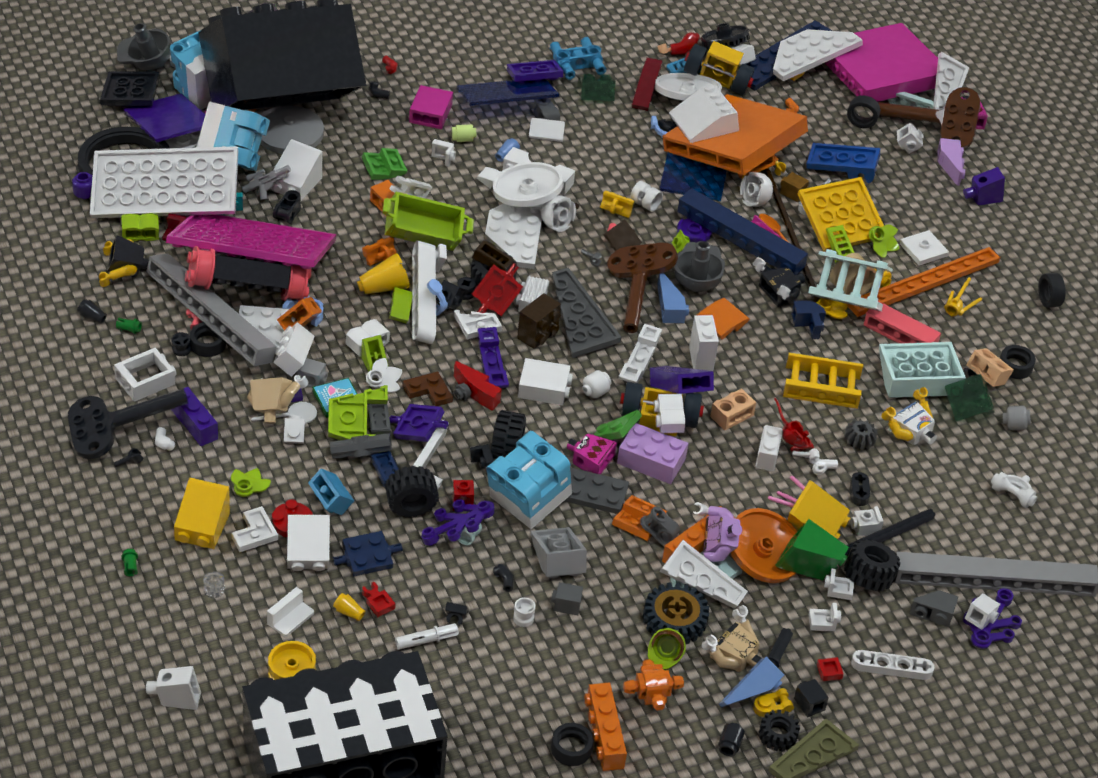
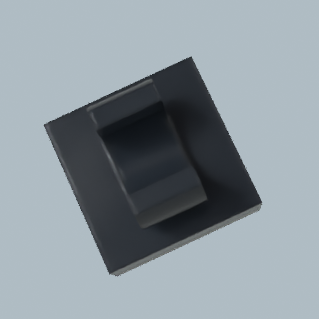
M447 602L445 608L446 613H448L447 623L450 624L451 618L456 616L459 618L458 625L461 626L463 623L462 616L467 617L468 606Z

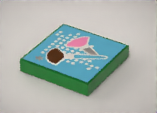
M349 378L312 387V392L326 418L328 417L329 399L351 393L353 395L357 394Z

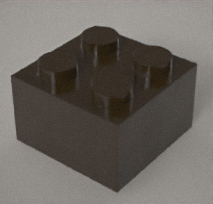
M543 293L522 309L519 313L517 339L533 349L543 345L548 338L555 335L559 330L561 303Z

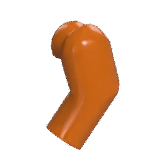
M792 98L786 99L785 104L788 106L786 110L798 113L799 106Z

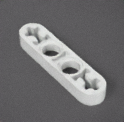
M866 650L855 651L851 661L852 667L857 671L920 680L930 679L935 668L932 661L925 658ZM877 661H885L888 665L885 667L880 666ZM898 664H906L908 669H901Z

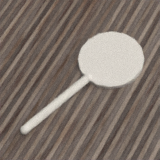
M298 402L291 405L287 413L276 414V418L300 416L301 419H305V424L315 420L317 410L311 403ZM264 416L253 417L251 420H264Z

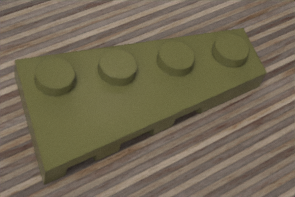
M825 719L770 765L769 772L776 778H800L858 750L859 744L828 719Z

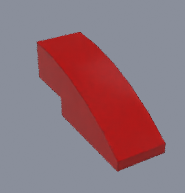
M458 361L455 362L454 378L457 383L467 384L471 390L470 397L493 411L501 402L502 388L489 383L488 375Z

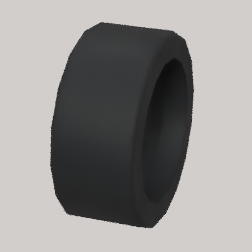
M865 95L857 96L850 102L848 107V120L856 127L870 128L875 125L879 118L880 105L872 97ZM857 106L867 107L872 111L873 116L869 118L861 117L855 112L854 108Z
M1046 273L1041 275L1039 279V298L1044 307H1059L1065 301V283L1059 273Z
M204 322L197 324L190 331L191 350L195 354L202 357H213L224 351L226 341ZM204 336L218 338L217 341L212 343L198 341L200 337Z
M1010 345L1002 350L1000 356L1003 362L1014 369L1010 378L1024 379L1032 374L1036 358L1028 348L1020 345ZM1016 358L1025 362L1026 365L1018 366L1009 362L1008 359Z
M574 722L558 726L552 736V755L557 761L568 766H579L585 763L591 757L594 740L592 733L582 724ZM566 737H574L583 741L585 748L572 752L562 748L559 742Z

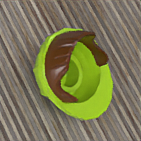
M671 628L658 630L650 640L648 658L654 664H662L663 669H669L678 663L685 654L686 644L684 637L678 630Z

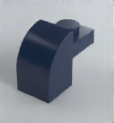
M794 301L791 312L794 327L809 326L812 339H819L821 332L824 331L826 311L821 305L812 301Z

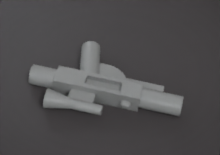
M286 165L276 171H270V173L264 176L262 174L265 173L264 169L254 174L246 175L249 184L243 186L242 189L244 193L259 188L260 199L267 200V190L273 187L274 182L285 178V174L291 172V168L289 165Z

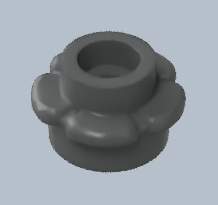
M465 383L456 384L454 394L459 400L467 401V398L471 396V390Z

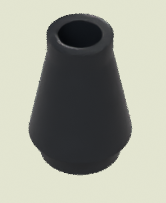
M84 299L77 309L80 316L99 323H103L107 317V314L92 300Z

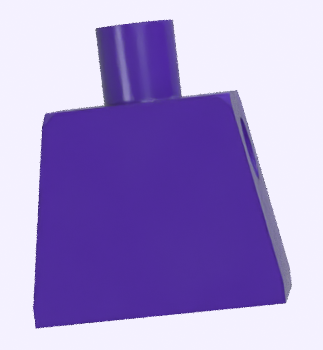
M998 167L978 174L972 178L971 187L963 190L964 197L966 199L973 197L977 205L1003 202L1005 177Z

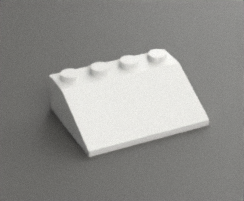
M708 85L697 90L669 112L670 117L690 143L739 131L738 112L716 85Z

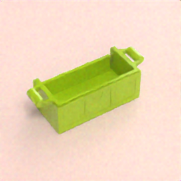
M395 192L390 199L385 198L383 204V214L387 215L384 235L412 242L418 240L435 245V247L443 244L446 245V250L454 251L462 240V235L473 234L474 219L464 214L465 208L400 192ZM464 219L467 220L466 231L463 230Z

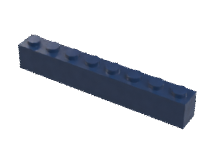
M691 188L679 199L678 213L754 256L763 259L777 269L787 267L796 275L806 266L808 253Z

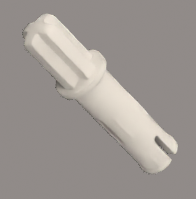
M456 624L441 627L434 626L433 629L396 637L395 643L398 650L434 641L438 643L442 639L457 636L459 630ZM422 637V639H418V640H414V641L412 640V639H415V638Z

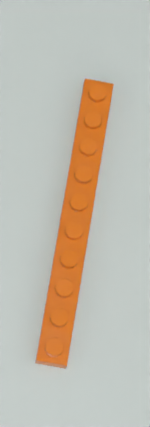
M990 247L882 287L877 295L878 301L888 306L997 264L1000 261V257ZM871 292L861 295V298L867 299ZM847 304L857 317L866 314L869 310L868 308Z

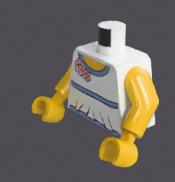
M925 387L920 388V392L917 389L913 393V397L919 400L920 403L915 401L897 414L893 407H889L881 415L883 420L889 421L888 430L897 439L905 440L912 445H916L922 440L931 445L937 438V435L932 432L935 421L928 401H925L924 398L928 395V390Z

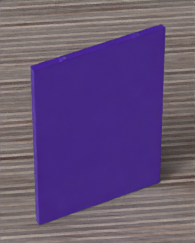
M182 93L154 100L152 106L124 108V112L155 142L200 131L206 115Z

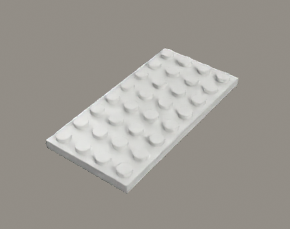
M238 147L94 151L90 217L114 218L125 214L142 215L146 213H153L158 216H168L169 213L180 216L235 214Z

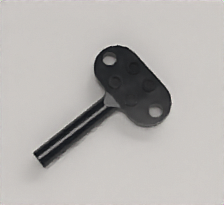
M184 388L113 412L108 411L105 402L99 397L88 396L77 400L68 411V422L72 443L78 456L83 459L99 458L112 448L114 444L113 431L115 428L189 404Z

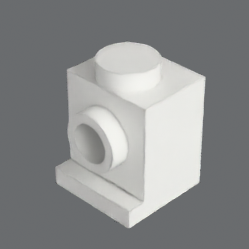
M875 506L870 510L854 511L850 524L851 528L855 530L857 537L868 536L882 529L883 518L878 506Z

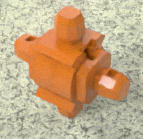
M651 659L643 661L640 667L641 673H636L635 681L628 680L623 682L625 693L635 694L637 692L638 699H643L645 705H653V708L657 711L665 708L667 697L671 696L672 688L675 690L684 687L682 676L671 677L669 670H664L662 664H654Z

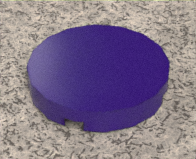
M689 218L681 219L677 224V233L679 230H682L683 234L689 237L690 242H706L712 235V231Z

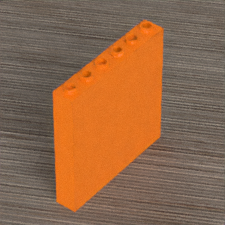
M726 94L725 98L738 112L739 131L690 143L677 126L662 137L664 151L745 175L808 132L807 116Z

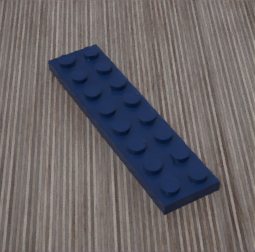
M815 20L782 40L807 29L832 30ZM781 41L755 55L756 59L746 64L754 68L752 76L754 80L750 87L752 90L755 91L777 78L773 74V67Z

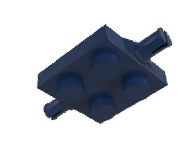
M378 531L342 539L345 553L342 556L333 557L334 566L346 563L350 567L353 577L392 569L394 563L391 553L402 552L403 549L401 543L388 545L383 532Z

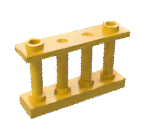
M796 353L788 354L786 368L792 369L791 379L786 378L783 397L858 409L862 390L855 389V379L860 380L863 364ZM799 370L811 372L810 382L799 381ZM818 373L829 375V385L817 383ZM837 376L848 378L847 388L836 386Z

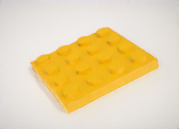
M862 177L801 189L797 193L823 252H826V249L831 250L826 232L827 228L843 225L853 246L871 242L869 238L870 229L874 226H884ZM839 231L833 232V235L840 234ZM837 238V239H836V242L842 241V239H841V238Z

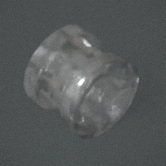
M215 571L209 572L204 576L205 595L210 598L221 597L225 592L224 576Z

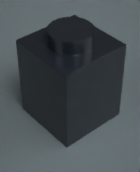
M816 679L808 682L803 681L797 685L794 700L807 718L825 711L829 699Z

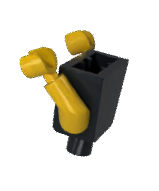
M118 235L113 243L107 241L104 244L103 252L104 255L109 256L108 272L110 274L106 272L99 274L100 286H108L110 279L115 280L125 276L136 277L141 268L147 270L149 259L144 258L143 246L134 243L131 239H125Z

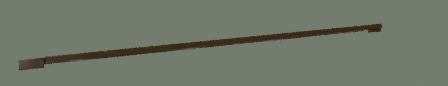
M767 168L764 172L772 182L773 195L792 244L801 249L771 171ZM806 262V266L803 268L809 287H816ZM811 295L815 303L818 302L819 299H821L820 297Z

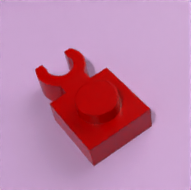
M371 582L372 590H367L365 586L362 587V595L367 598L366 604L377 618L395 609L396 603L385 590L378 591L377 583Z

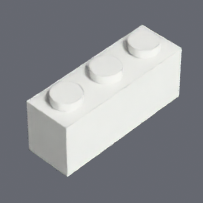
M298 322L292 327L288 326L283 332L284 337L280 340V346L275 352L274 363L291 377L304 365L315 337Z

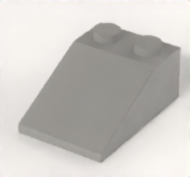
M570 527L530 531L541 570L546 577L558 578L560 575L578 576L580 573H586L587 550Z

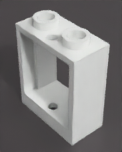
M156 348L114 364L115 379L134 402L175 385V376L177 374L174 366L170 365L164 354H160ZM154 364L161 371V373L137 382L131 375Z

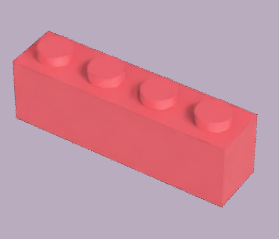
M883 304L882 311L869 309L866 312L864 326L897 343L939 342L941 333L885 304Z

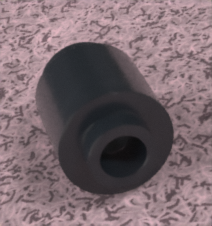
M728 723L724 725L718 746L720 753L725 756H735L740 749L745 731L739 724Z

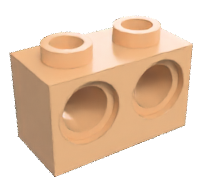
M987 348L974 350L966 366L993 387L1005 385L1014 370Z
M740 389L720 400H716L712 404L710 417L722 429L727 430L754 416L756 401L743 389Z

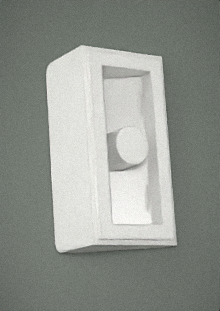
M531 118L529 138L563 142L565 122Z

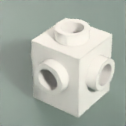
M911 123L897 130V142L901 149H905L909 154L923 146L922 132L919 129L917 130Z

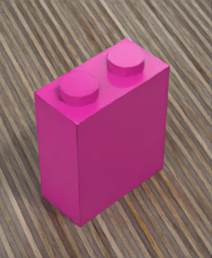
M420 85L410 107L409 123L442 129L452 107L453 92Z

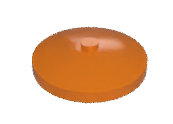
M753 508L740 513L735 519L740 520L742 533L739 535L737 549L730 552L737 565L751 577L767 583H781L792 578L796 574L795 572L778 568L775 564L790 539L797 532L794 526L781 515L767 509Z

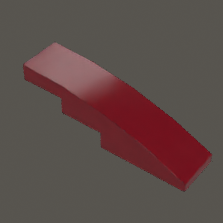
M646 58L632 108L649 110L655 90V82L657 77H659L662 67V60Z

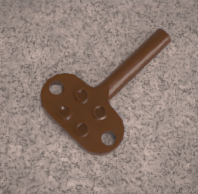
M960 87L953 90L949 94L946 106L942 110L878 103L881 109L879 116L941 124V138L959 139L961 147L964 149L968 148L974 140L980 112V97L971 88ZM963 93L970 95L968 99H962L960 96Z
M653 243L627 246L616 250L610 255L607 265L611 274L617 278H632L623 329L626 332L635 333L638 330L647 278L651 275L665 273L676 265L678 253L672 244Z

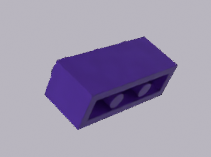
M189 387L184 388L189 404L171 409L172 412L201 447L218 440L217 421Z

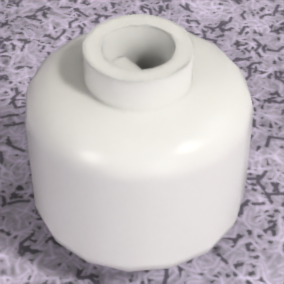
M596 370L583 379V392L587 396L597 399L610 390L611 379L606 372Z

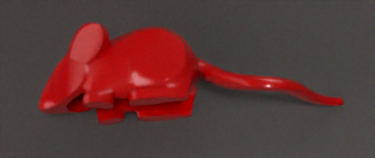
M774 398L780 417L785 424L782 432L783 440L793 445L790 451L813 449L814 445L807 437L809 432L807 430L803 431V426L797 420L788 423L783 416L778 400Z

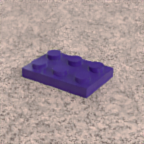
M555 60L507 64L508 73L517 83H524L528 80H556L559 77H563V70Z

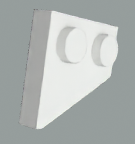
M454 310V318L466 339L478 337V328L496 327L497 332L502 331V325L495 313L471 311V315L460 314V310Z

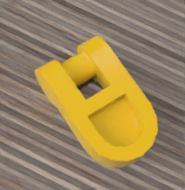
M781 688L774 693L758 696L754 701L753 710L758 716L764 717L767 712L770 714L772 710L777 713V710H781L783 714L785 711L791 712L794 709V705L788 699L789 694L787 690Z

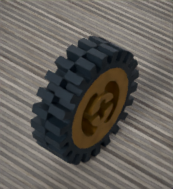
M671 582L667 583L666 588L663 584L659 585L658 589L655 587L652 589V593L648 594L645 601L643 622L644 625L647 624L646 629L648 632L652 630L651 635L653 636L660 629L671 628L678 630L684 637L685 644H690V639L693 642L696 641L698 636L701 637L703 635L709 617L710 609L707 606V600L703 599V594L700 592L696 595L697 589L694 587L689 591V585L687 584L684 585V588H680V583L676 582L675 587H672ZM668 608L667 614L665 615L663 610ZM686 612H687L688 615H689V617L686 618V619H684V618H685V614H686Z

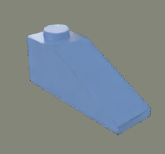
M664 273L659 274L657 288L662 323H685V317L689 315V305H686L685 297Z
M767 657L759 660L718 705L724 707L769 690L775 691L782 684L780 679L784 674Z

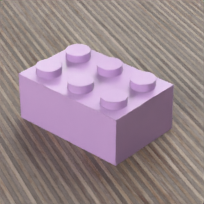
M636 423L619 447L617 464L671 484L686 459L688 443Z

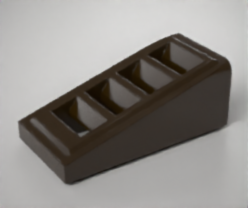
M485 240L475 249L472 255V259L490 267L494 264L504 271L514 262V259Z

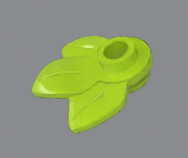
M887 224L883 227L874 226L870 229L869 238L873 242V249L878 256L885 258L887 251L899 250L900 247L893 237L898 231L896 227Z
M258 468L250 470L245 474L235 469L231 474L234 492L241 497L250 496L254 492H263L271 484V480L261 479Z

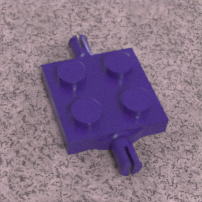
M409 404L401 416L391 415L389 417L391 424H397L393 433L396 439L428 442L435 429H447L448 421H441L445 411L442 407Z

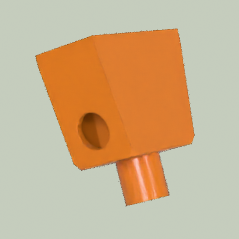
M312 297L300 300L280 316L277 321L284 330L288 326L292 327L297 322L304 327L322 313V310ZM294 317L297 321L293 323L291 318Z

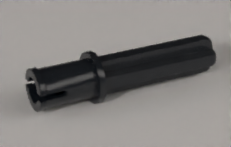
M789 628L781 630L769 655L766 656L777 668L780 667V660L793 636Z

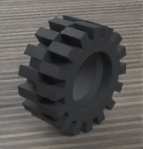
M772 710L770 714L768 712L765 714L759 729V738L762 739L763 745L768 743L767 748L771 749V747H774V751H778V748H781V752H783L786 748L789 750L796 744L800 725H798V719L794 720L795 716L793 714L788 716V711H785L783 714L781 710H777V713ZM781 727L785 729L787 733L778 734L775 733L771 728Z

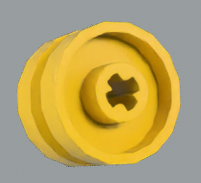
M299 641L280 643L271 650L268 656V676L273 680L294 676L303 669H316V655L307 644Z

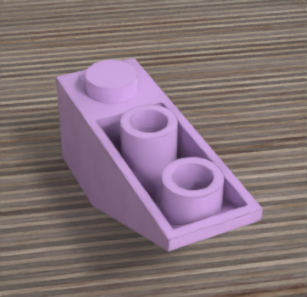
M940 138L937 149L938 163L954 183L960 186L961 179L965 177V169H963L964 158H962L964 148L961 147L960 140Z

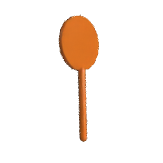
M766 214L758 216L774 232L781 236V239L787 241L780 232L781 226L775 219Z

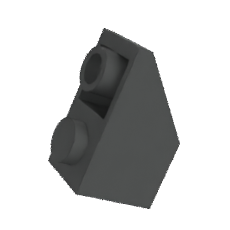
M938 590L916 597L913 600L909 614L949 627L959 596Z

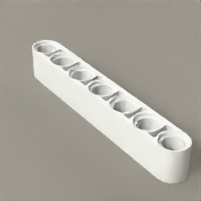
M417 240L412 251V339L432 344L436 336V295L429 291L427 283L432 279H436L435 245Z

